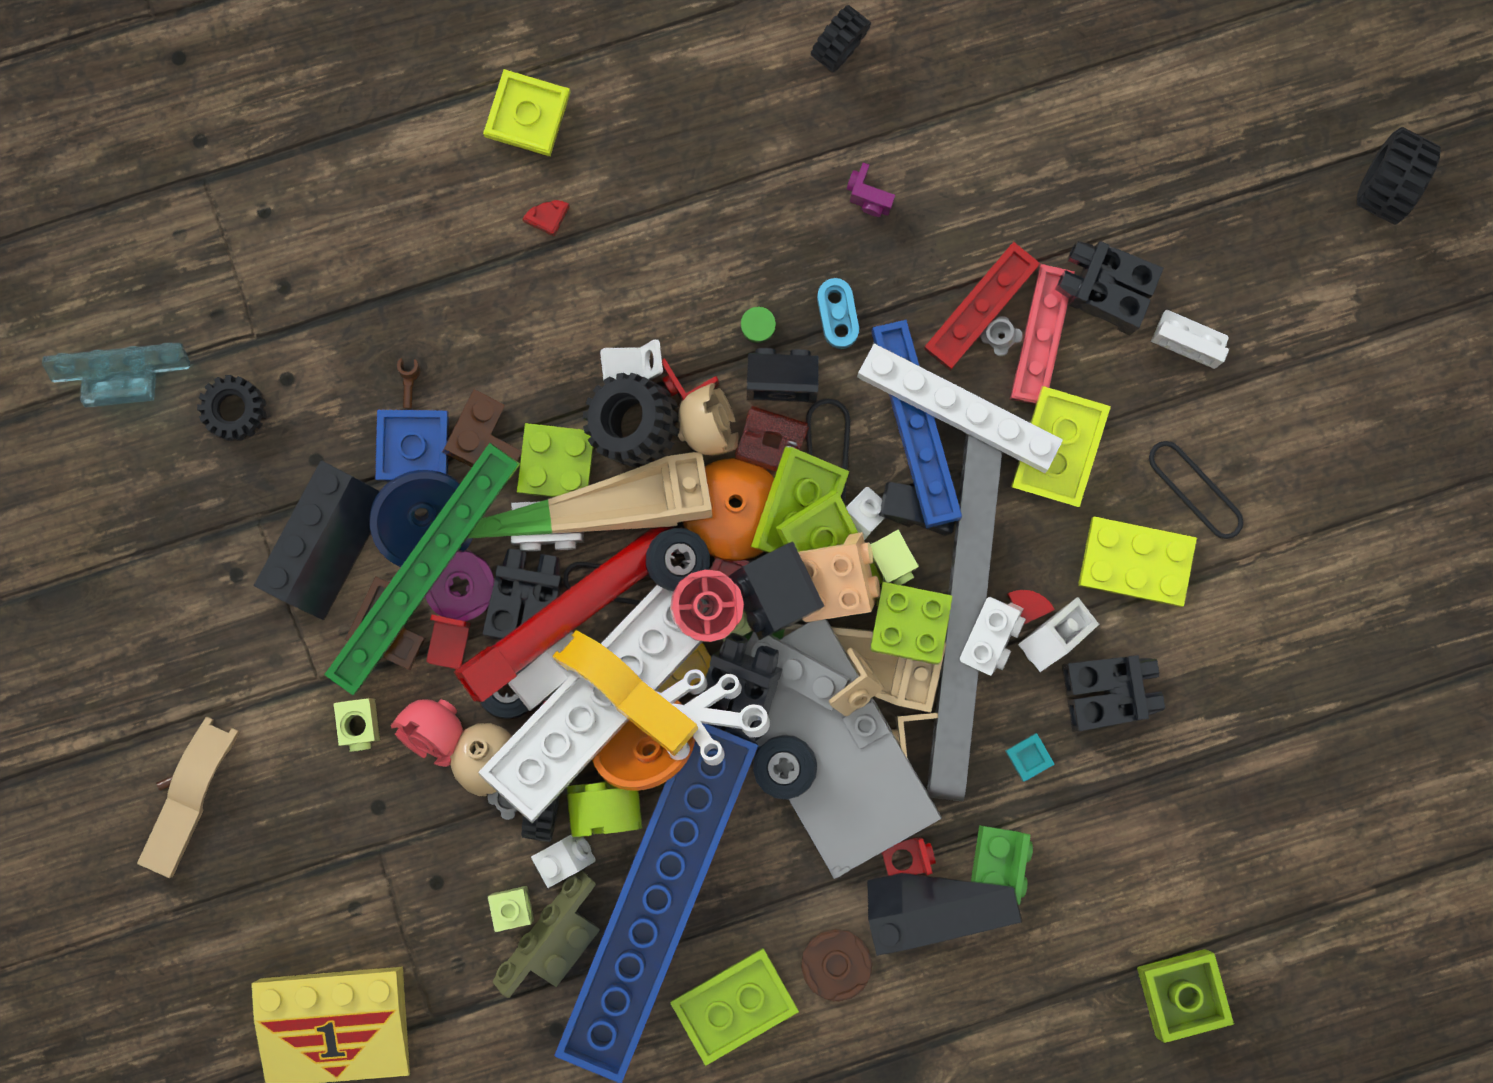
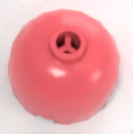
M701 570L690 573L678 583L672 593L670 609L674 623L683 634L693 640L712 642L725 638L735 629L742 619L744 602L741 590L727 575L720 571ZM701 599L705 600L707 604H703Z
M428 699L417 700L405 707L390 725L391 729L399 728L395 735L406 747L424 759L427 753L437 758L434 764L443 767L450 765V756L453 755L463 732L461 721L455 715L457 709L442 699L439 702Z

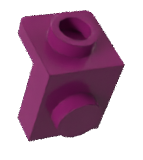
M862 163L859 172L856 170L852 171L846 190L852 191L850 202L862 206L861 210L869 215L880 217L881 214L889 216L895 195L864 184L869 164Z

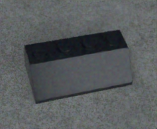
M321 460L253 586L304 612L325 620L371 534L370 511L380 491Z

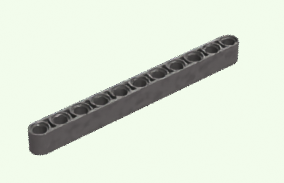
M967 433L959 492V507L962 518L956 521L948 592V595L953 597L945 637L946 648L939 675L935 712L938 713V718H935L927 786V793L930 798L964 801L979 672V670L962 663L960 656L987 597L1002 451Z

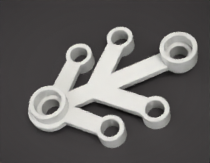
M697 669L690 670L685 674L684 679L664 692L657 693L697 724L698 730L693 735V738L700 746L701 756L708 765L721 763L725 753L721 744L711 738L702 723L739 728L749 737H760L768 731L770 719L766 710L760 705L746 706L740 713L708 708L722 698L734 699L741 693L742 687L735 675L726 674L722 676L716 685L703 692L707 687V680L704 674ZM695 678H700V679H701V681H700V683H699L698 685H695V686H691V685H690V682H691L693 679H695ZM728 683H735L733 689L724 690ZM688 692L700 694L685 705L674 704V702ZM753 721H762L758 727L750 728ZM686 743L675 756L669 751L667 752L672 759L683 760L688 756L690 746ZM718 749L715 756H707L709 750Z

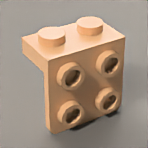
M863 532L849 534L842 545L798 552L824 604L823 608L802 619L803 621L812 622L872 611L877 597H880L881 590L878 577H872L870 564L873 563V552L870 543H865Z

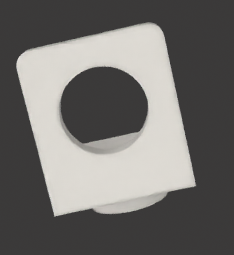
M652 340L640 348H603L600 351L603 380L609 376L616 379L618 373H625L627 375L635 373L652 380L663 373L659 340ZM651 351H652L653 358H654V363H653V368H652V369H651V367H650V354H651Z
M865 487L846 507L858 533L863 532L864 540L884 519V517L879 516L882 498L869 487Z

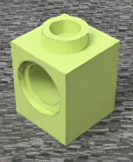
M899 530L870 544L873 552V563L883 582H893L894 584L902 585L914 578L912 571L916 570L919 566Z
M367 698L334 703L339 746L349 745L350 752L371 749L370 742L380 741L375 699ZM357 715L361 716L366 723L364 732L359 736L354 735L349 727L351 719Z
M527 886L492 893L488 896L495 932L530 925L534 921Z

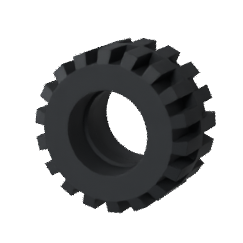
M1404 127L1394 131L1385 141L1370 165L1358 190L1356 205L1394 225L1404 220L1413 210L1432 179L1440 160L1441 147Z
M618 373L616 379L610 376L604 379L605 385L603 387L597 385L593 389L596 393L593 399L588 397L585 403L589 405V410L583 411V419L588 421V424L583 426L585 434L591 436L588 439L590 445L597 448L599 454L631 467H640V464L646 465L651 463L653 458H663L665 456L663 450L665 448L671 450L675 444L671 442L672 436H678L680 430L675 427V423L679 422L678 413L674 411L678 405L674 399L670 398L671 394L659 384L635 373H630V375ZM640 403L643 412L641 423L633 434L623 437L621 432L622 418L630 407Z

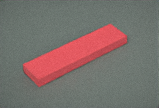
M1044 264L1039 266L1010 400L1036 405L1041 387H1050L1069 300L1068 297L1055 289L1062 273L1066 269Z

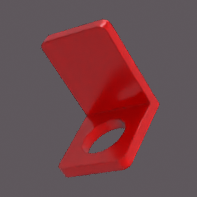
M662 359V367L667 375L662 378V381L672 397L678 394L683 401L690 393L711 383L715 384L714 388L719 386V380L715 376L686 393L666 359Z
M431 615L430 620L435 621L426 661L429 664L458 669L462 666L471 623Z
M921 837L901 841L882 852L888 875L902 872L915 875L921 873L933 874L931 865L936 864L931 844H925ZM904 849L912 855V864L908 869L898 870L893 866L892 856L897 850Z

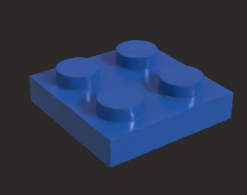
M377 410L375 480L391 481L399 475L416 470H433L448 475V455L442 453L449 439V412L436 410Z

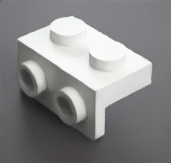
M988 597L960 656V661L990 676L995 672L996 668L1003 670L1011 653V650L1006 649L1011 636L1018 638L1026 619L1020 616L1024 608L1013 603L1005 604L997 599Z

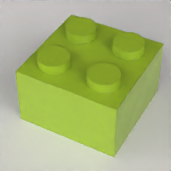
M1203 949L1137 967L1155 1036L1163 1043L1234 1024L1213 952Z

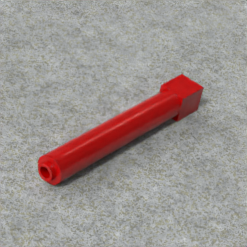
M674 527L650 528L492 647H486L455 670L453 673L473 701H485L517 676V672L648 575L646 552L651 541L659 533Z

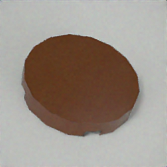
M841 929L823 931L812 938L803 951L801 962L804 980L812 992L824 999L837 1002L852 999L864 990L870 979L873 965L869 949L861 938L850 931Z

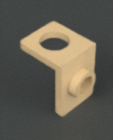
M852 647L847 652L861 676L829 700L830 705L844 716H849L856 709L864 707L873 696L884 689L867 659Z
M938 713L895 717L896 729H893L892 732L906 758L904 721L938 718Z

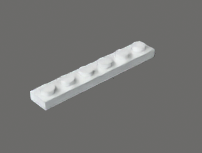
M873 344L857 375V378L1043 473H1046L1063 441V439L876 344Z

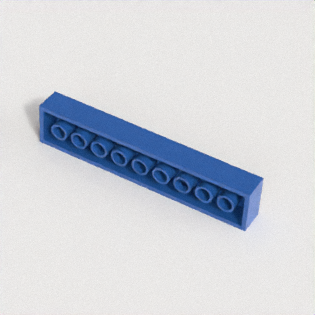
M704 723L702 725L711 738L721 744L725 753L724 759L717 765H708L701 756L700 746L695 741L693 751L686 764L676 775L666 781L554 1055L559 1059L617 1083H622L758 747L755 743ZM718 749L709 750L707 756H715Z

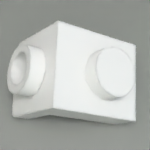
M569 835L531 856L547 888L595 862L591 847L583 836L572 837Z

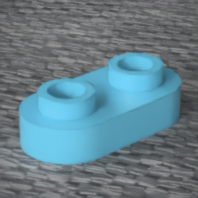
M838 278L828 279L820 286L817 295L823 332L826 341L831 346L845 349L855 343L859 334L853 293L849 284L844 280ZM831 293H838L841 301L836 304L831 303L828 296ZM843 326L847 329L848 334L845 337H838L835 334V329Z

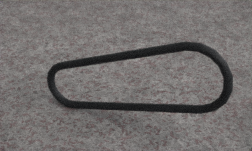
M829 398L819 400L810 407L805 420L807 454L812 455V413L820 405H836L845 416L842 468L847 470L851 423L849 412L837 400ZM846 483L841 494V499L844 505L846 498Z

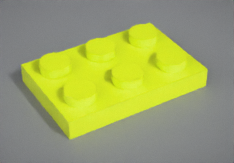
M1042 386L1031 424L1063 439L1046 473L1019 460L1011 487L1080 507L1111 406Z
M1092 517L1078 586L1183 607L1197 538Z

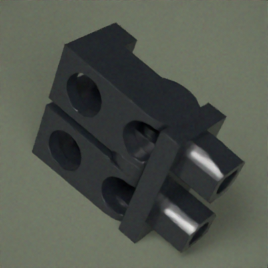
M1077 241L1071 249L1068 261L1083 267L1081 275L1078 276L1065 270L1055 290L1070 298L1069 306L1075 309L1080 308L1087 314L1118 326L1117 330L1130 336L1140 328L1151 301L1149 298L1153 296L1164 268L1119 249L1109 247L1108 244L1099 241L1095 246Z
M508 548L503 565H497L496 578L483 629V636L501 640L519 627L523 608L524 613L521 624L560 596L563 579L559 576V557L540 554L538 570L533 572L525 570L527 552Z
M731 633L727 636L721 649L711 657L710 667L706 674L707 687L703 692L716 685L722 676L733 674L741 684V693L734 699L722 698L708 708L740 713L746 706L755 704L762 706L769 715L771 703L777 690L778 680L783 670L777 667L779 651L768 646H760L757 648L755 657H751L745 654L748 643L746 637L736 633ZM728 683L724 690L733 689L735 683ZM753 721L750 728L758 727L762 721ZM712 725V726L717 727V728H719V729H722L723 727H725V726ZM726 727L725 730L753 743L762 737H749L739 728Z
M1139 655L1062 665L1067 696L1104 691V695L1067 700L1072 732L1149 719L1150 714L1165 710L1162 691L1146 694L1144 691V679L1159 677L1157 659H1139Z

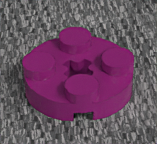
M459 550L426 595L427 603L435 613L442 617L461 621L476 618L487 609L490 603L495 581L493 572L488 563L474 552ZM459 576L461 580L467 579L469 581V584L465 587V594L461 595L458 590L454 592L450 590V586L454 583L452 578Z

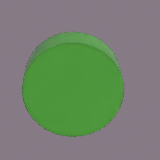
M764 307L750 308L741 319V331L744 337L753 343H763L769 340L775 332V318Z

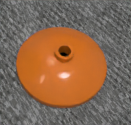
M723 459L706 465L705 472L712 507V518L683 521L684 528L700 536L706 543L711 557L724 561H742L761 555L764 552L751 547L774 477L761 466L742 459ZM733 498L739 499L742 505L738 508H733L730 506L729 500Z
M677 700L676 702H674V704H681V705H683V704H682L681 702H679L678 700ZM629 720L592 761L602 778L614 787L630 791L646 790L666 782L682 769L693 751L695 739L692 736L687 742L690 746L688 756L683 760H674L664 747Z

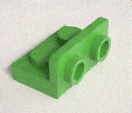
M979 825L971 881L1014 886L1018 905H1020L1021 898L1025 896L1027 891V878L1024 877L1026 863L1031 860L1033 853L1030 834Z

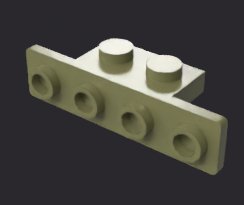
M580 870L564 882L562 890L555 900L544 908L535 926L521 938L518 948L508 961L501 964L498 968L493 983L506 998L511 997L530 970L557 987L600 931L594 923L576 912L596 885L585 871Z

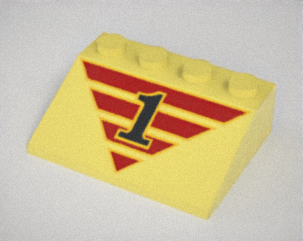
M403 967L261 978L252 983L254 1024L265 1083H326L410 1075Z

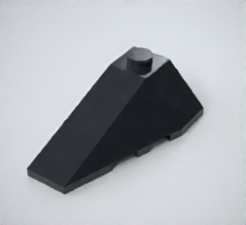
M903 872L867 880L868 921L876 956L1022 923L1014 886L952 880L944 877L919 876Z

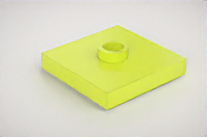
M504 69L485 126L484 137L551 156L571 93L570 89Z

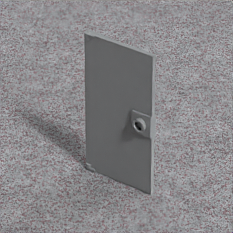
M827 619L808 622L780 639L851 678L848 685L859 677L858 672ZM778 681L777 690L768 715L770 727L756 743L760 748L771 738L781 735L795 736L806 742L814 752L817 762L815 780L807 791L799 797L789 799L834 879L841 877L856 866L942 819L873 698L864 707L856 709L849 716H844L836 709L831 711ZM782 758V762L776 765L778 772L783 771L782 776L788 777V772L794 769V765L792 762L787 763L789 759Z

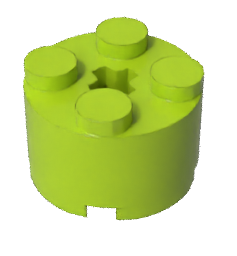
M607 781L567 786L572 837L591 836L592 833H618L642 828L639 791L619 789Z

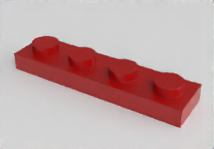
M1013 241L925 345L924 350L951 371L986 330L988 325L1035 272L1040 263Z

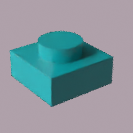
M1037 733L1005 750L1022 782L1055 765Z

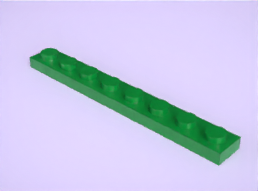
M488 444L324 674L326 677L351 695H355L517 470L520 463L494 444Z

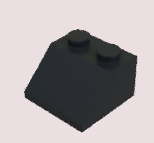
M757 348L755 353H748L746 400L816 403L819 356H811V351L802 349L790 350V355L776 354V349Z
M793 541L750 562L728 576L741 590L747 623L751 630L756 633L758 640L788 628L824 607Z

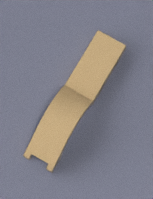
M205 717L176 767L169 786L166 802L137 864L168 878L174 876L203 813L204 798L210 782L221 761L232 749L240 732L234 728H231L229 733L212 726L214 719Z

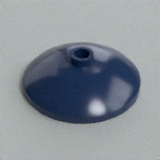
M433 470L407 472L388 482L377 494L372 504L369 518L371 535L380 553L387 560L401 567L461 483L445 473ZM419 508L427 510V513L423 516L415 514ZM467 538L459 550H467L473 538Z

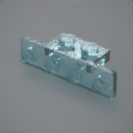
M163 343L161 345L130 346L121 349L44 356L42 358V365L52 382L82 380L80 400L85 408L154 401L156 372L189 369L190 360L182 343Z

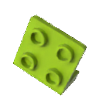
M883 582L880 588V597H878L876 604L878 609L870 650L876 653L936 665L940 664L953 596Z

